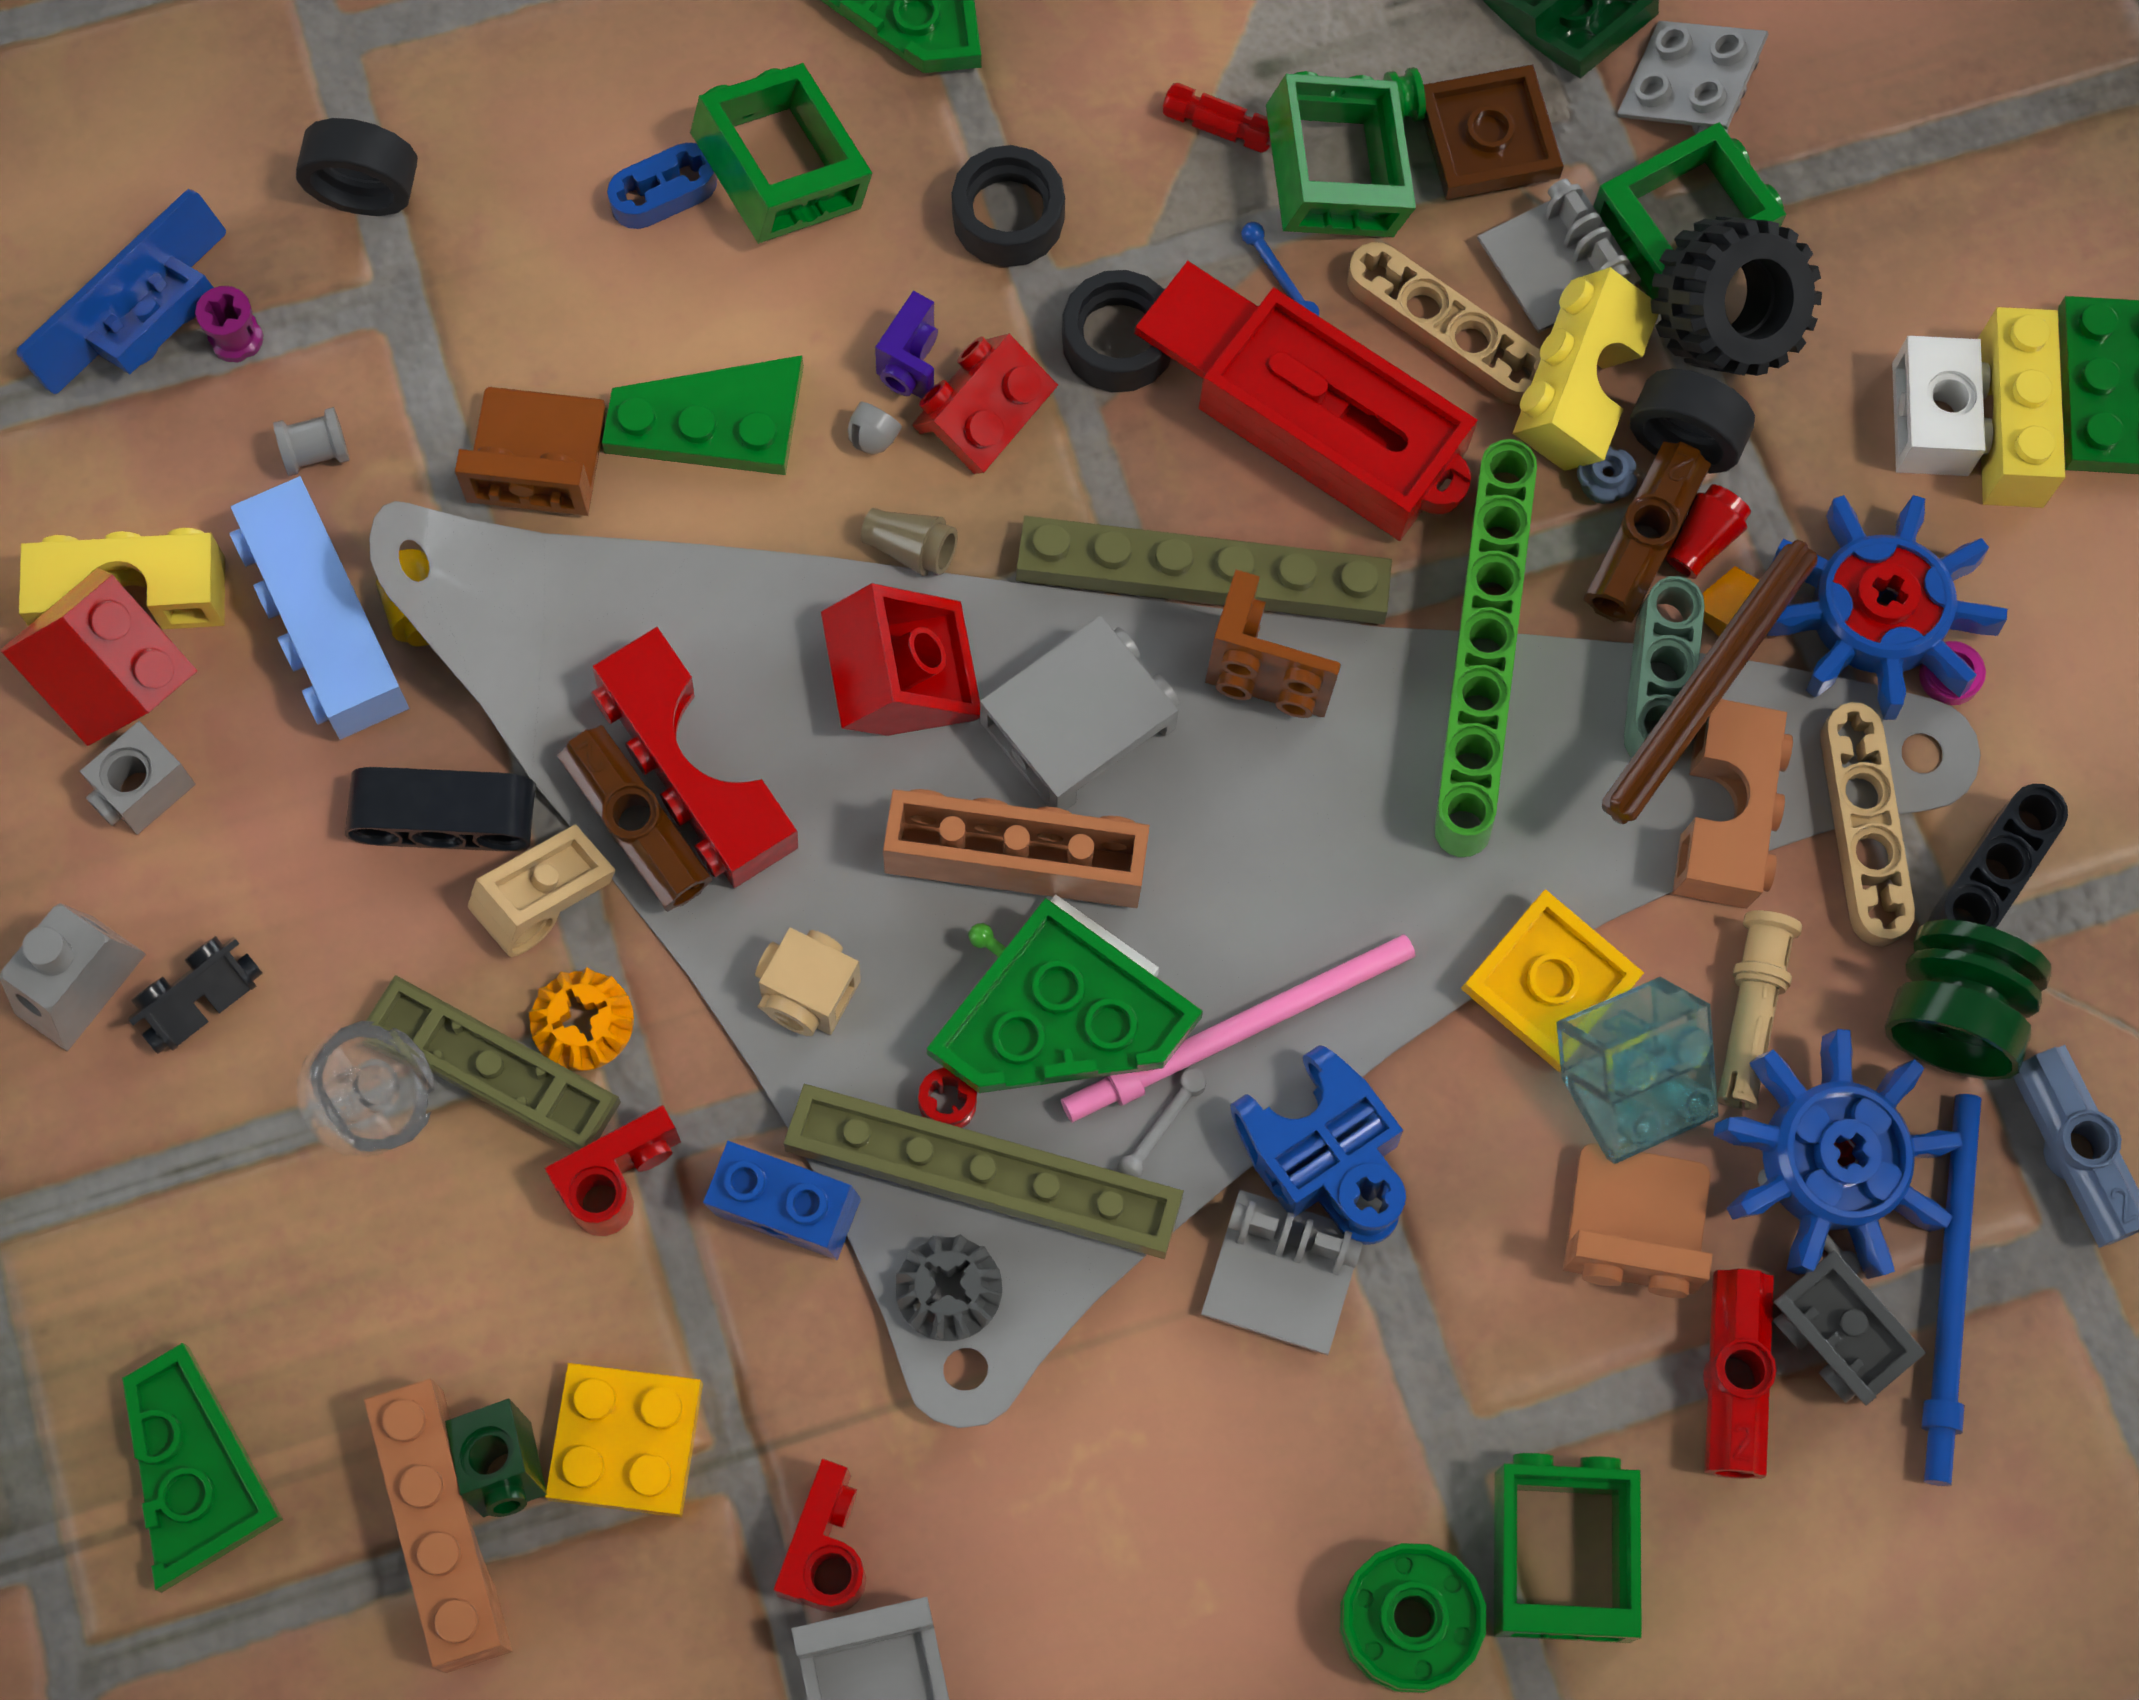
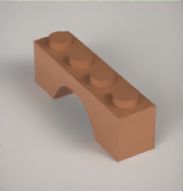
M427 1379L364 1399L432 1667L444 1673H449L513 1652L495 1584L480 1551L467 1502L460 1495L445 1421L451 1419L444 1391L433 1380Z

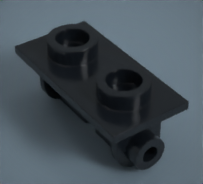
M214 936L185 959L191 970L170 985L162 976L131 1000L138 1010L129 1017V1021L132 1025H135L143 1018L148 1021L151 1027L141 1035L157 1054L167 1047L174 1051L178 1048L179 1044L209 1022L194 1004L200 997L205 995L220 1014L249 990L257 987L253 981L262 975L263 972L247 953L237 961L234 959L230 951L240 944L234 937L223 945L217 936Z

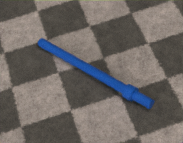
M1958 1094L1955 1096L1952 1132L1961 1133L1963 1146L1950 1151L1946 1211L1953 1217L1948 1227L1944 1228L1931 1399L1923 1401L1921 1428L1928 1431L1924 1482L1936 1486L1952 1485L1955 1435L1963 1433L1965 1405L1958 1402L1982 1101L1981 1097L1972 1094Z

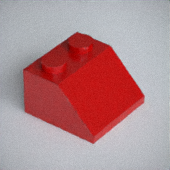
M100 568L94 570L0 649V652L86 746L99 741L148 714L197 672V669L113 574Z
M871 583L821 611L842 729L889 736L971 722L980 718V698L961 601Z

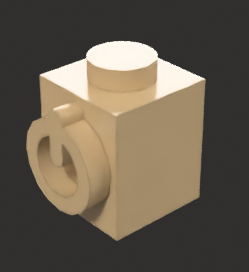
M789 927L780 945L771 942L758 963L755 976L760 978L759 987L762 999L757 1007L781 1026L800 1035L813 1036L816 1029L832 1035L861 982L859 961L842 953L843 947L824 933L809 930L808 934L805 935Z

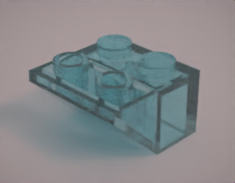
M1660 976L1556 1022L1562 1080L1605 1157L1612 1163H1619L1719 1117L1711 1006L1708 1002Z

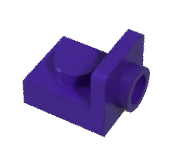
M913 290L875 347L876 374L880 376L882 382L888 388L900 395L910 396L914 394L922 399L934 386V368L923 361L931 351L938 336V329L934 327V301Z

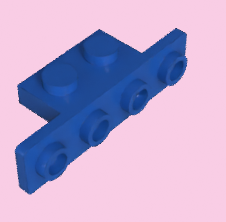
M187 189L16 350L17 356L45 389L53 394L59 393L98 355L130 375L140 365L151 360L157 353L158 348L176 330L196 317L197 302L204 293L214 287L204 274L193 269L192 266L225 236L226 229L201 195L192 189Z

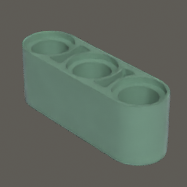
M1668 576L1659 580L1650 590L1636 618L1624 727V746L1631 758H1633L1649 735L1645 729L1644 722H1658L1699 666L1705 608L1704 596L1696 584L1681 576ZM1668 604L1674 606L1681 613L1683 621L1671 622L1660 615L1657 605ZM1662 662L1668 664L1676 673L1677 680L1665 681L1658 678L1651 669V663Z

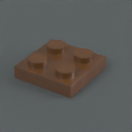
M1533 64L1424 84L1426 114L1423 122L1446 200L1549 181L1561 177L1564 165Z

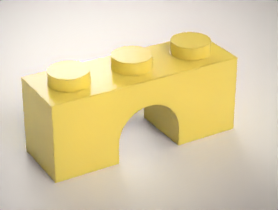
M1611 267L1571 280L1560 296L1559 305L1561 308L1551 334L1541 346V360L1531 385L1521 398V412L1512 434L1564 471L1578 468L1579 465L1586 466L1604 461L1623 408L1603 392L1597 377V365L1605 369L1643 357L1659 315L1651 311L1652 298Z
M1997 307L1978 339H1981L1982 362L1989 363L1991 381L1988 395H1993V440L1989 453L1981 456L1983 505L2044 508L2065 479L2058 310Z
M177 528L168 532V535L140 536L133 532L119 531L106 535L105 539L78 540L71 536L53 535L44 538L39 543L21 544L19 614L28 626L97 568L113 574L123 587L136 585L147 588V607L162 630L225 626V556L211 532L204 533L194 528Z

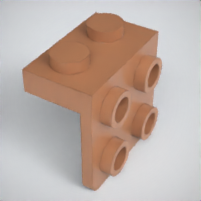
M1590 1143L1584 1146L1578 1157L1563 1271L1582 1274L1584 1281L1597 1285L1620 1286L1622 1282L1648 1286L1650 1293L1663 1297L1686 1298L1688 1294L1694 1295L1710 1280L1713 1255L1712 1253L1701 1252L1710 1184V1171L1708 1167L1701 1162Z

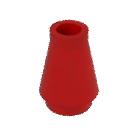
M1710 485L1705 493H1697L1674 546L1666 556V561L1679 573L1688 578L1696 579L1705 566L1747 530L1748 527L1745 521L1751 514V509L1732 491L1720 485Z

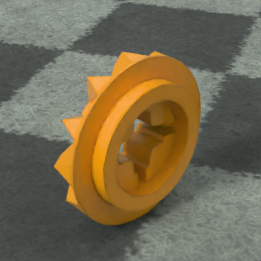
M588 967L582 971L570 973L560 971L556 979L547 986L539 988L533 1008L529 1011L532 1039L543 1056L573 1071L596 1069L614 1060L626 1047L634 1026L633 1007L624 989L612 976L595 972ZM573 997L576 998L578 1003L581 1002L586 1010L598 1009L599 1013L590 1018L592 1026L590 1032L593 1037L591 1041H587L584 1033H580L575 1025L566 1028L563 1025V1022L572 1017L569 1008L572 1005L569 999Z

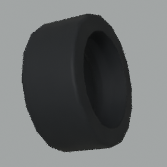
M329 118L315 121L305 130L296 167V180L306 193L319 202L338 210L369 216L396 214L409 204L418 156L408 142L394 132L376 124L355 119Z
M1014 145L990 147L970 157L957 173L951 192L955 234L964 248L981 261L1002 267L1027 265L1046 255L1059 240L1065 220L1063 181L1052 163L1034 150ZM1013 181L1026 184L1037 191L1042 197L1044 209L1041 218L1036 223L1023 230L1005 232L989 228L977 220L973 209L975 196L980 190L994 183Z
M1129 270L1103 271L1085 279L1069 295L1062 314L1063 354L1073 373L1090 386L1108 392L1135 391L1153 383L1168 368L1171 357L1152 345L1146 351L1133 357L1112 358L1099 354L1085 341L1083 327L1087 317L1092 312L1109 305H1126L1139 309L1146 314L1165 289L1148 276Z
M1674 368L1656 371L1646 380L1630 415V429L1637 441L1656 456L1663 442L1678 443L1681 441L1700 450L1701 455L1711 463L1708 471L1709 474L1727 472L1738 464L1753 431L1755 414L1749 403L1733 388L1713 377L1691 370Z

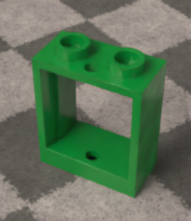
M804 63L782 70L778 68L769 69L756 78L731 86L718 85L698 97L690 134L758 244L861 209L873 173ZM790 109L825 167L770 185L734 127Z
M1310 71L1294 74L1286 73L1266 104L1283 231L1394 237L1416 209L1397 81L1374 80L1366 75L1344 78L1319 76ZM1301 120L1363 124L1372 184L1309 181Z
M1720 122L1603 183L1599 187L1593 207L1641 278L1639 285L1652 299L1658 298L1659 287L1652 286L1654 273L1662 274L1665 267L1659 260L1665 249H1674L1641 205L1638 198L1706 163L1745 218L1776 222L1781 227L1786 217L1782 199L1776 189L1769 184H1764L1751 166L1750 158L1744 145L1739 140L1731 138Z
M1519 1453L1513 1455V1464L1504 1463L1495 1472L1494 1637L1631 1643L1642 1638L1640 1470L1621 1469V1459L1614 1457L1580 1458V1467L1554 1466V1456ZM1517 1490L1612 1495V1608L1517 1603Z

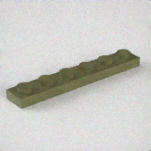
M1024 516L1016 581L1225 605L1235 569L1260 576L1255 599L1266 602L1264 609L1266 611L1385 624L1388 611L1392 559Z
M805 1083L803 1084L784 1141L785 1152L1161 1259L1166 1258L1184 1190Z

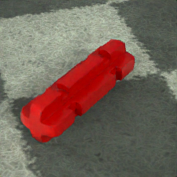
M1173 83L1163 102V114L1182 123L1187 118L1193 120V127L1234 143L1237 142L1238 138L1245 140L1243 146L1260 153L1267 152L1271 146L1267 116L1254 113L1253 117L1246 115L1248 110L1246 108L1207 93H1203L1201 97L1195 96L1196 89L1181 83Z

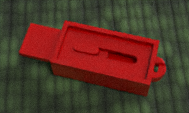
M1187 260L1135 326L1134 334L1203 379L1199 410L1398 541L1402 540L1423 510L1431 514H1445L1451 512L1464 501L1470 486L1471 471L1467 462L1462 457L1468 450L1478 419L1275 287L1271 289L1261 304L1257 306ZM1446 479L1452 480L1444 491H1439V488Z

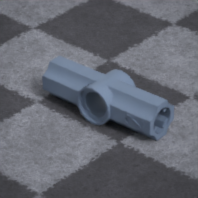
M2066 1046L2053 1047L2023 1061L2019 1073L2013 1076L2045 1140L2043 1149L2045 1162L2055 1175L2066 1181L2098 1247L2111 1245L2138 1233L2139 1189L2120 1154L2122 1138L2119 1128L2110 1117L2098 1111ZM2071 1133L2080 1134L2090 1142L2093 1149V1159H2087L2077 1154L2071 1144Z

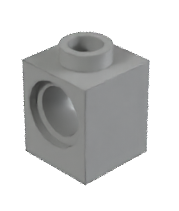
M140 721L135 723L80 770V773L94 789L85 797L111 826L122 818L137 835L196 785L182 764ZM135 773H146L145 780L140 787L133 791L121 792V786L129 776Z

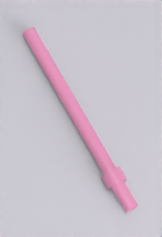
M1403 934L1185 1039L1162 1069L1105 1076L1104 1079L1062 1098L1061 1104L1068 1119L1073 1123L1116 1101L1120 1106H1123L1144 1096L1145 1087L1416 956L1414 947L1409 938Z

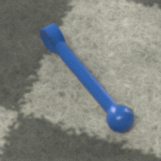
M1257 222L1247 223L1241 231L1243 241L1256 248L1288 297L1319 316L1318 306L1314 302L1304 300L1264 240L1265 232L1263 226Z

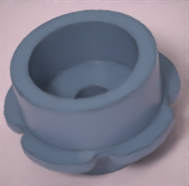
M1609 446L1604 461L1586 466L1579 465L1577 477L1583 492L1588 498L1597 503L1610 504L1628 496L1634 490L1637 484V477L1634 475L1636 463L1633 457L1625 450L1619 449L1616 451L1612 450V447ZM1608 468L1613 471L1614 475L1606 477L1602 471Z

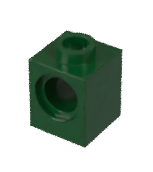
M510 1398L445 1421L460 1495L483 1518L486 1516L504 1517L515 1514L524 1509L528 1501L547 1495L531 1421ZM508 1454L505 1464L498 1471L487 1474L489 1466L496 1458Z

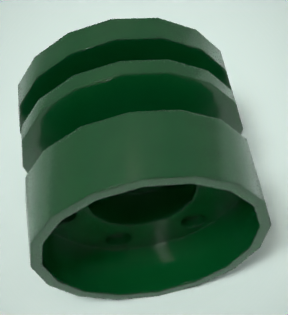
M1950 919L1927 921L1917 930L1913 942L1914 953L1908 957L1905 965L1906 975L1912 982H1906L1897 989L1885 1024L1886 1037L1897 1048L1913 1058L1944 1071L1986 1080L2010 1079L2020 1071L2031 1038V1024L2025 1018H2030L2040 1010L2042 1004L2041 992L2047 988L2051 977V963L2035 947L1999 929L1970 921Z

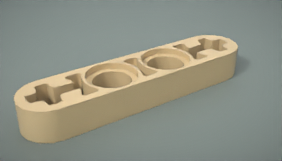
M1371 242L1362 245L1354 252L1349 264L1347 284L1350 292L1358 300L1502 401L1520 406L1521 398L1531 385L1541 360L1540 350L1395 248L1385 243ZM1378 266L1386 269L1384 278L1377 276L1370 281L1364 277L1366 269L1373 271ZM1401 281H1406L1398 294V298L1396 300L1391 298L1393 288L1398 290ZM1426 295L1438 303L1440 312L1432 318H1418L1409 311L1407 302L1414 296ZM1475 329L1487 338L1488 347L1477 353L1467 352L1459 347L1455 336L1462 330ZM1498 348H1502L1504 350L1502 360L1498 358L1495 367L1491 368L1488 365L1492 363ZM1523 366L1532 371L1530 379L1523 378L1519 383H1515L1510 379L1511 371L1517 372Z
M1850 702L1840 705L1826 719L1820 730V743L1850 922L1854 932L1862 941L1872 946L1883 947L1896 942L1911 928L1915 920V906L1884 726L1880 716L1871 707L1863 703ZM1847 721H1851L1854 731H1864L1865 736L1856 745L1858 763L1844 768L1842 764L1846 765L1854 756L1850 737L1839 736L1838 732ZM1869 759L1871 760V763H1867L1864 761ZM1856 778L1870 782L1878 794L1876 806L1863 809L1853 805L1846 794L1847 782ZM1867 838L1880 842L1888 853L1886 867L1876 870L1864 866L1858 860L1856 854L1858 841ZM1891 880L1892 884H1888L1880 892L1884 911L1895 912L1897 918L1887 926V929H1883L1881 920L1876 918L1870 919L1868 912L1878 904L1876 884ZM1862 885H1872L1868 889H1863Z

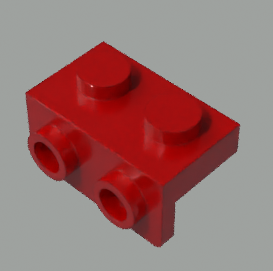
M1010 333L989 339L981 336L969 344L957 359V363L961 368L949 382L942 380L925 394L919 403V406L924 411L912 424L920 434L933 432L973 474L984 473L1058 386L1051 376Z

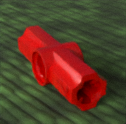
M1737 1268L1732 1270H1716L1713 1273L1709 1361L1706 1363L1703 1372L1704 1388L1708 1393L1704 1473L1713 1474L1718 1477L1762 1479L1767 1476L1769 1394L1777 1372L1775 1359L1771 1354L1774 1276L1762 1273L1759 1270ZM1736 1358L1742 1360L1750 1367L1754 1379L1751 1389L1738 1388L1729 1381L1725 1372L1727 1359Z

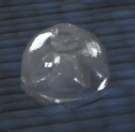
M360 1021L327 1035L305 1057L297 1078V1107L306 1128L323 1145L345 1156H376L411 1142L427 1125L431 1112L426 1113L428 1093L434 1091V1076L423 1051L406 1033L396 1028L387 1031L380 1026L371 1025L374 1023L372 1021Z

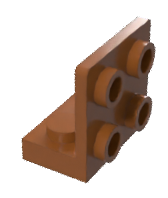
M497 387L486 388L483 395L474 449H459L455 474L466 502L588 516L607 411L604 400Z
M1235 569L1215 633L1205 683L1215 685L1218 692L1233 699L1249 700L1255 697L1275 703L1281 712L1293 717L1309 718L1312 715L1325 717L1341 664L1337 661L1257 638L1266 606L1265 601L1255 599L1260 576Z

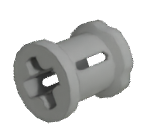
M334 407L325 409L324 416L291 425H287L283 420L273 422L278 447L288 476L298 474L299 467L336 458L340 463L349 461L344 435Z

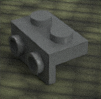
M1835 1250L1819 1262L1813 1272L1805 1274L1774 1301L1782 1313L1773 1322L1799 1351L1804 1349L1809 1343L1828 1363L1818 1373L1845 1403L1856 1395L1867 1406L1876 1398L1877 1394L1926 1354L1923 1348Z

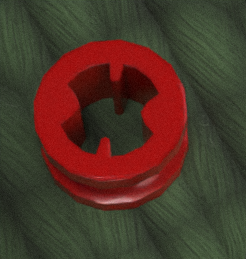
M944 1067L933 1070L925 1076L919 1086L918 1107L921 1117L963 1128L970 1123L976 1113L977 1091ZM946 1085L958 1088V1100L965 1103L960 1110L953 1105L951 1114L938 1112L937 1100L931 1097V1094L936 1089L940 1094H943V1086Z

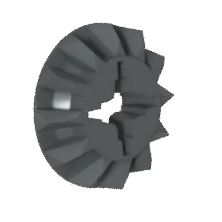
M961 1234L956 1237L945 1238L932 1236L928 1242L917 1249L909 1250L900 1271L896 1273V1299L900 1312L913 1329L931 1339L957 1341L978 1333L993 1319L1001 1302L1002 1279L1000 1269L985 1246H979L967 1240ZM966 1267L964 1276L960 1281V1287L969 1304L967 1305L960 1298L956 1300L953 1296L946 1295L940 1301L936 1299L929 1307L937 1291V1286L930 1270L932 1269L937 1274L942 1273L949 1278L956 1272L960 1273Z

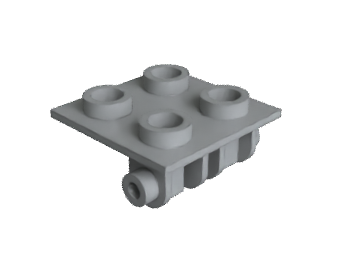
M1658 21L1619 108L1618 117L1692 125L1696 134L1720 122L1728 133V127L1734 113L1738 111L1741 105L1740 99L1744 97L1747 91V83L1759 63L1760 53L1769 35L1768 31Z
M1562 179L1549 188L1550 201L1477 237L1538 333L1554 326L1561 308L1559 305L1560 296L1571 280L1611 267L1633 285L1641 283L1638 273L1580 185H1572L1568 179Z
M1239 1190L1201 1315L1328 1356L1352 1273L1357 1265L1363 1243L1351 1239L1352 1232L1345 1230L1343 1235L1331 1218L1308 1211H1303L1294 1217L1295 1214L1287 1213L1280 1202Z

